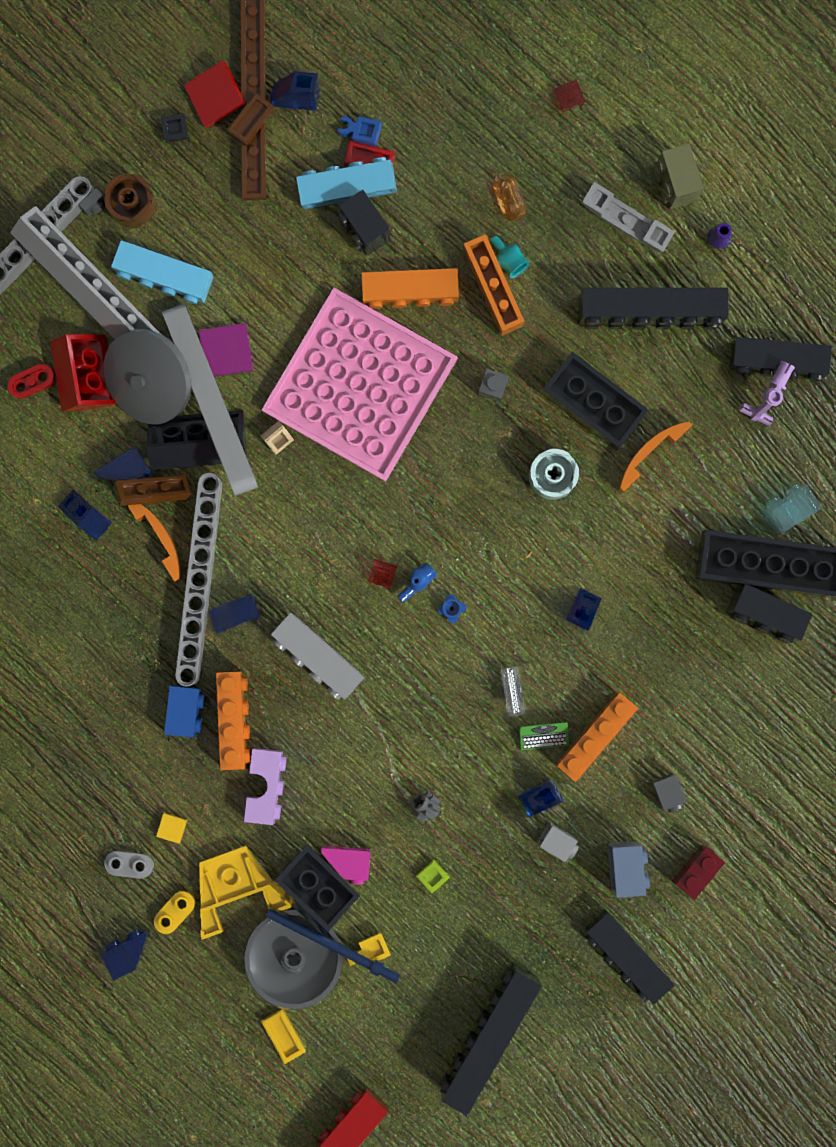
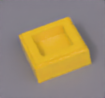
M163 813L156 837L180 844L187 819Z

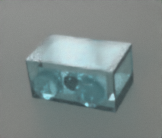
M796 484L786 490L788 495L784 498L779 499L777 496L765 503L767 508L762 513L776 535L782 534L822 509L807 484L801 487L799 484Z

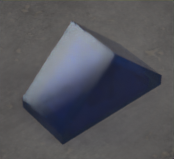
M580 588L564 621L584 632L589 631L602 598Z
M550 777L518 796L529 817L564 801Z

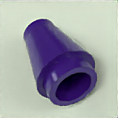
M722 223L710 229L708 241L713 247L721 249L729 245L731 241L730 225Z

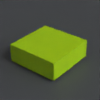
M434 859L416 874V877L431 894L450 878Z

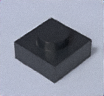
M184 113L161 117L166 143L189 139Z

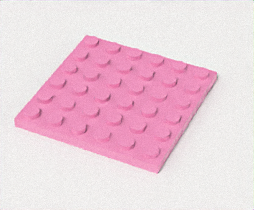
M333 288L266 401L262 412L386 482L458 357L340 290Z

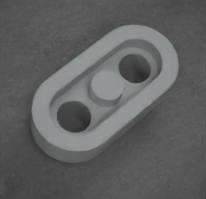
M116 850L107 855L104 866L111 875L142 879L152 873L154 862L149 855L144 853ZM114 859L120 861L119 868L113 866L112 862ZM138 862L144 864L143 871L137 869L136 865Z

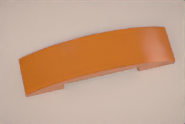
M685 422L674 425L649 440L627 465L620 480L618 491L622 494L641 476L635 467L665 438L671 444L675 443L692 424Z
M142 504L127 505L137 521L141 522L147 518L170 555L162 560L163 564L175 582L181 581L180 557L176 545L164 524Z

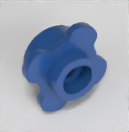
M449 594L446 596V601L443 605L438 606L437 610L440 615H445L450 623H455L458 621L460 613L465 612L466 605L457 601L454 595ZM451 606L454 607L453 611H450L449 609Z

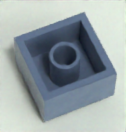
M637 841L607 843L611 892L617 898L646 896V889L650 888L649 875L644 871V864H648L647 850L643 849L642 845Z

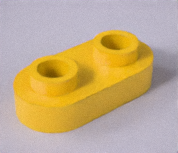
M186 890L175 893L154 918V926L157 931L162 934L172 933L194 909L196 904L194 895ZM183 899L186 901L185 908H181L178 905L179 900ZM163 918L170 920L169 926L162 924Z

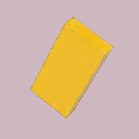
M279 1009L261 1020L284 1064L306 1052L284 1009Z

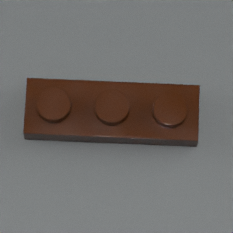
M186 475L115 481L114 485L119 506L189 500L191 497Z

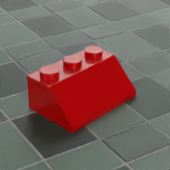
M65 334L50 341L62 412L86 411L117 405L108 390L104 376V359L108 350L106 335Z

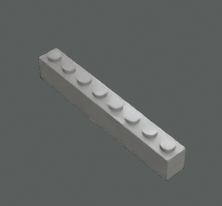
M36 206L19 218L10 233L114 339L134 329H148L158 332Z

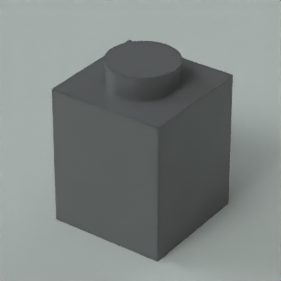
M486 369L478 396L500 403L509 376Z
M672 773L651 781L662 810H668L669 813L682 808L681 804L687 802L676 774Z

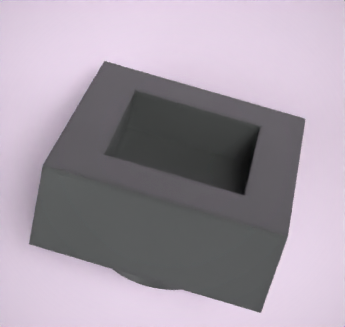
M96 188L79 205L90 217L92 214H98L104 208L105 199Z

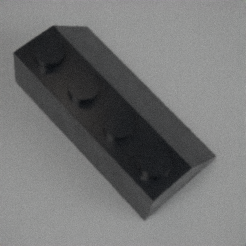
M228 411L247 458L244 411ZM202 414L181 415L165 423L148 424L146 449L151 470L222 464Z

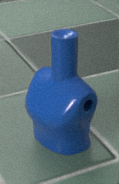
M426 562L422 566L413 569L410 585L398 594L397 597L404 603L415 592L423 591L433 579L438 577L436 572Z

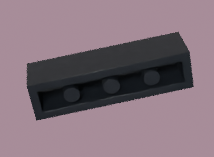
M736 337L732 341L730 369L736 370L738 374H750L751 371L760 372L761 376L772 377L778 369L780 361L789 363V366L795 367L789 379L807 376V380L822 381V378L830 374L832 346Z
M606 909L585 928L589 934L586 939L595 949L600 946L605 953L602 956L611 966L616 964L622 970L619 975L627 984L633 982L638 987L635 992L644 1002L649 1000L654 1005L675 986L671 979Z

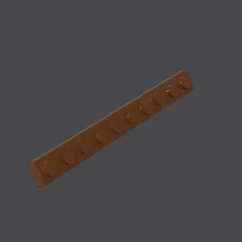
M241 0V95L247 104L255 93L266 100L265 0ZM266 122L247 146L242 144L243 201L266 200Z

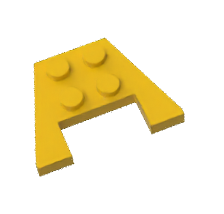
M246 845L199 863L202 940L223 932L216 911L218 906L262 891L268 909L271 908L280 912L292 907L270 885L273 879Z

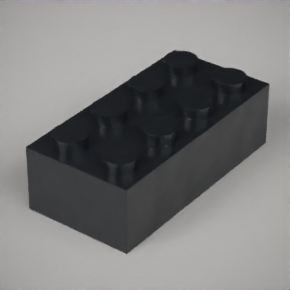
M573 351L541 392L543 396L615 451H618L649 411V409Z

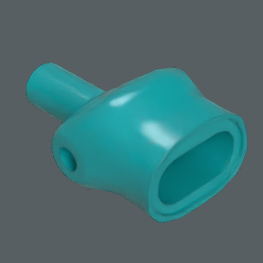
M498 236L490 240V243L499 252L496 258L501 269L511 279L517 277L528 268L530 262L523 256L516 244L505 246Z

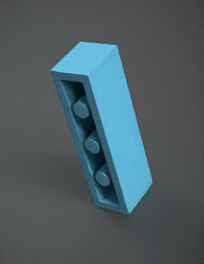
M385 157L375 158L369 164L353 162L347 168L340 169L339 166H331L325 168V172L316 173L315 170L305 171L302 173V176L296 177L300 202L304 209L342 203L361 190H364L368 197L397 193L393 164L391 160H386Z
M122 240L111 266L117 273L116 276L127 281H130V278L139 280L138 284L150 289L153 286L162 288V293L170 296H175V293L182 295L185 301L197 304L198 301L205 303L214 278L211 271Z

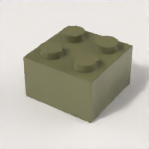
M690 143L662 151L656 167H654V174L656 180L661 181L663 187L661 190L663 202L665 204L668 203L669 210L697 202L704 187Z

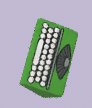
M568 722L519 726L521 751L569 746Z

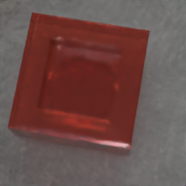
M577 79L555 87L554 92L562 112L585 104V99Z
M374 559L368 582L391 589L397 566Z

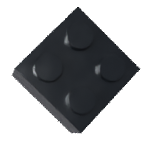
M361 190L339 205V222L346 233L349 231L352 233L354 239L352 241L359 252L364 251L368 256L391 241L390 228L364 190Z

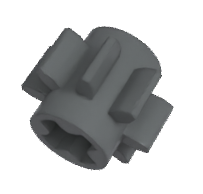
M428 790L425 792V795L418 793L411 801L412 810L410 813L423 823L426 818L433 820L440 812V806L438 805L440 800Z

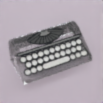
M519 668L501 669L500 674L507 715L509 717L522 715L525 713Z

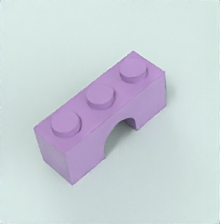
M260 748L252 749L250 773L259 774L266 779L267 791L263 796L247 797L244 822L274 825L275 819H280L281 805H277L278 795L282 796L284 781H280L281 771H285L287 757H282L283 751Z

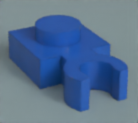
M358 116L357 122H352L349 117H341L342 124H347L348 127L346 129L338 128L337 131L340 136L349 137L353 135L352 140L354 142L376 147L382 128L381 121Z

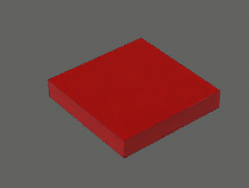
M225 61L219 62L184 85L203 126L209 128L246 104Z

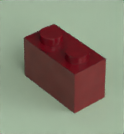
M701 845L674 877L672 882L695 901L725 862L706 846Z

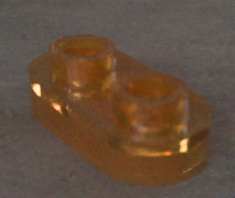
M511 174L498 175L493 182V190L502 214L507 220H520L525 215L526 204L518 183Z

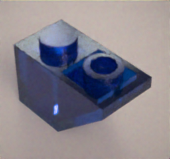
M294 71L273 84L270 104L280 108L316 111L320 95L318 73Z
M139 928L127 934V940L120 943L117 939L105 945L106 950L100 955L113 981L137 969L150 935L148 929L141 932Z

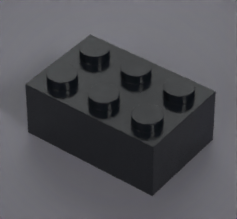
M747 584L736 587L726 610V613L731 614L730 619L741 624L751 623L753 624L752 629L763 634L771 632L775 634L774 639L786 644L788 642L793 643V641H802L813 615Z
M308 845L294 857L270 884L322 935L329 932L361 896Z

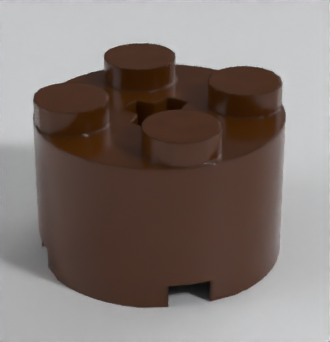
M136 174L117 175L109 181L105 188V206L113 219L120 225L135 229L146 224L152 218L157 204L151 188L142 177ZM129 198H130L131 200L134 199V201H133L132 203H129V202L127 203V202H126V200L129 199Z

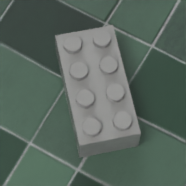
M292 613L271 634L275 638L273 643L282 651L288 649L293 654L291 659L301 668L306 665L311 670L309 675L319 684L324 681L330 687L327 691L337 700L341 697L344 700L347 699L365 678Z

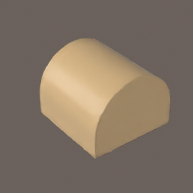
M279 421L260 435L275 455L294 441Z

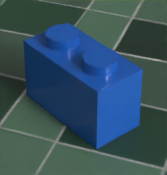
M170 686L165 735L193 738L196 737V733L201 732L202 718H198L199 708L203 709L205 694H201L202 689Z

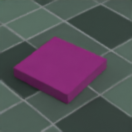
M246 323L199 330L201 346L214 377L254 371Z

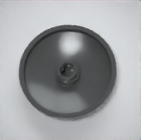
M134 329L120 335L110 344L104 359L105 381L112 398L126 414L143 423L161 424L173 419L184 410L191 394V376L183 355L168 338L152 330Z
M297 910L279 912L320 933ZM266 918L256 927L248 940L244 964L248 981L260 998L270 1005L281 1009L299 1010L319 1003L332 991L341 973L343 957ZM332 928L324 934V936L340 943Z

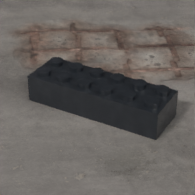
M582 288L578 297V326H584V329L587 330L598 329L599 326H608V329L611 330L622 329V326H632V329L635 330L646 329V326H656V329L659 330L670 329V326H680V329L683 330L694 329V326H703V329L712 330L721 326L729 317L728 288Z
M704 530L701 532L695 579L734 585L747 584L756 588L836 598V548Z
M513 963L511 968L506 967L500 978L502 980L499 989L494 988L488 999L490 1003L487 1010H481L476 1019L478 1024L475 1031H469L464 1040L466 1045L463 1052H457L451 1063L453 1065L450 1074L445 1073L439 1084L441 1087L439 1091L441 1092V1102L465 1116H468L542 987L537 976Z

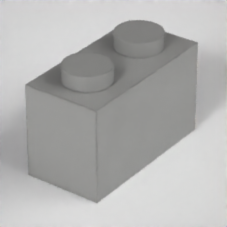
M548 822L537 840L539 847L564 862L568 858L572 859L579 848L576 846L578 841L574 836Z

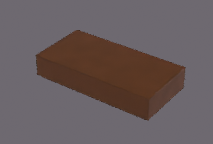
M255 93L229 126L227 132L247 146L273 113L275 106Z

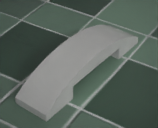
M594 182L583 199L582 204L615 229L663 253L675 231L657 220L652 221L613 197L614 194Z

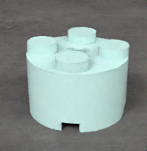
M549 449L542 452L535 458L529 470V482L533 491L539 496L550 500L560 499L569 494L579 478L577 463L568 452L561 449ZM552 469H555L556 474L560 475L555 480H552L551 476L548 475Z

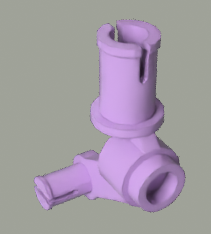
M780 361V365L772 380L769 379L768 381L772 384L771 388H767L763 392L762 400L764 402L756 408L743 402L739 411L750 416V419L754 422L759 421L770 426L771 422L769 421H773V417L765 414V412L771 406H777L782 402L783 393L781 389L786 390L785 384L795 367L789 366L787 362Z

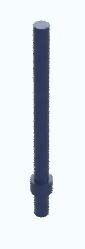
M271 908L266 915L267 918L370 970L369 973L377 977L380 975L394 983H397L400 978V974L384 967V963L376 959L373 961Z

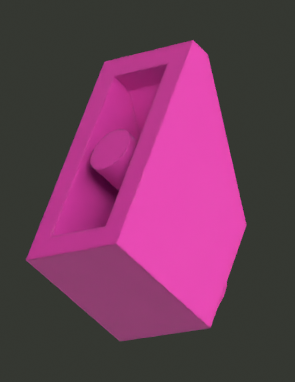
M322 846L321 853L343 879H348L350 884L358 885L363 884V881H368L371 849Z

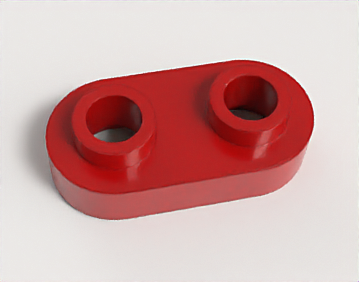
M38 364L12 376L8 382V391L17 399H26L51 387L55 381V373L49 366ZM41 374H47L45 381H40ZM20 384H25L23 391L18 390Z

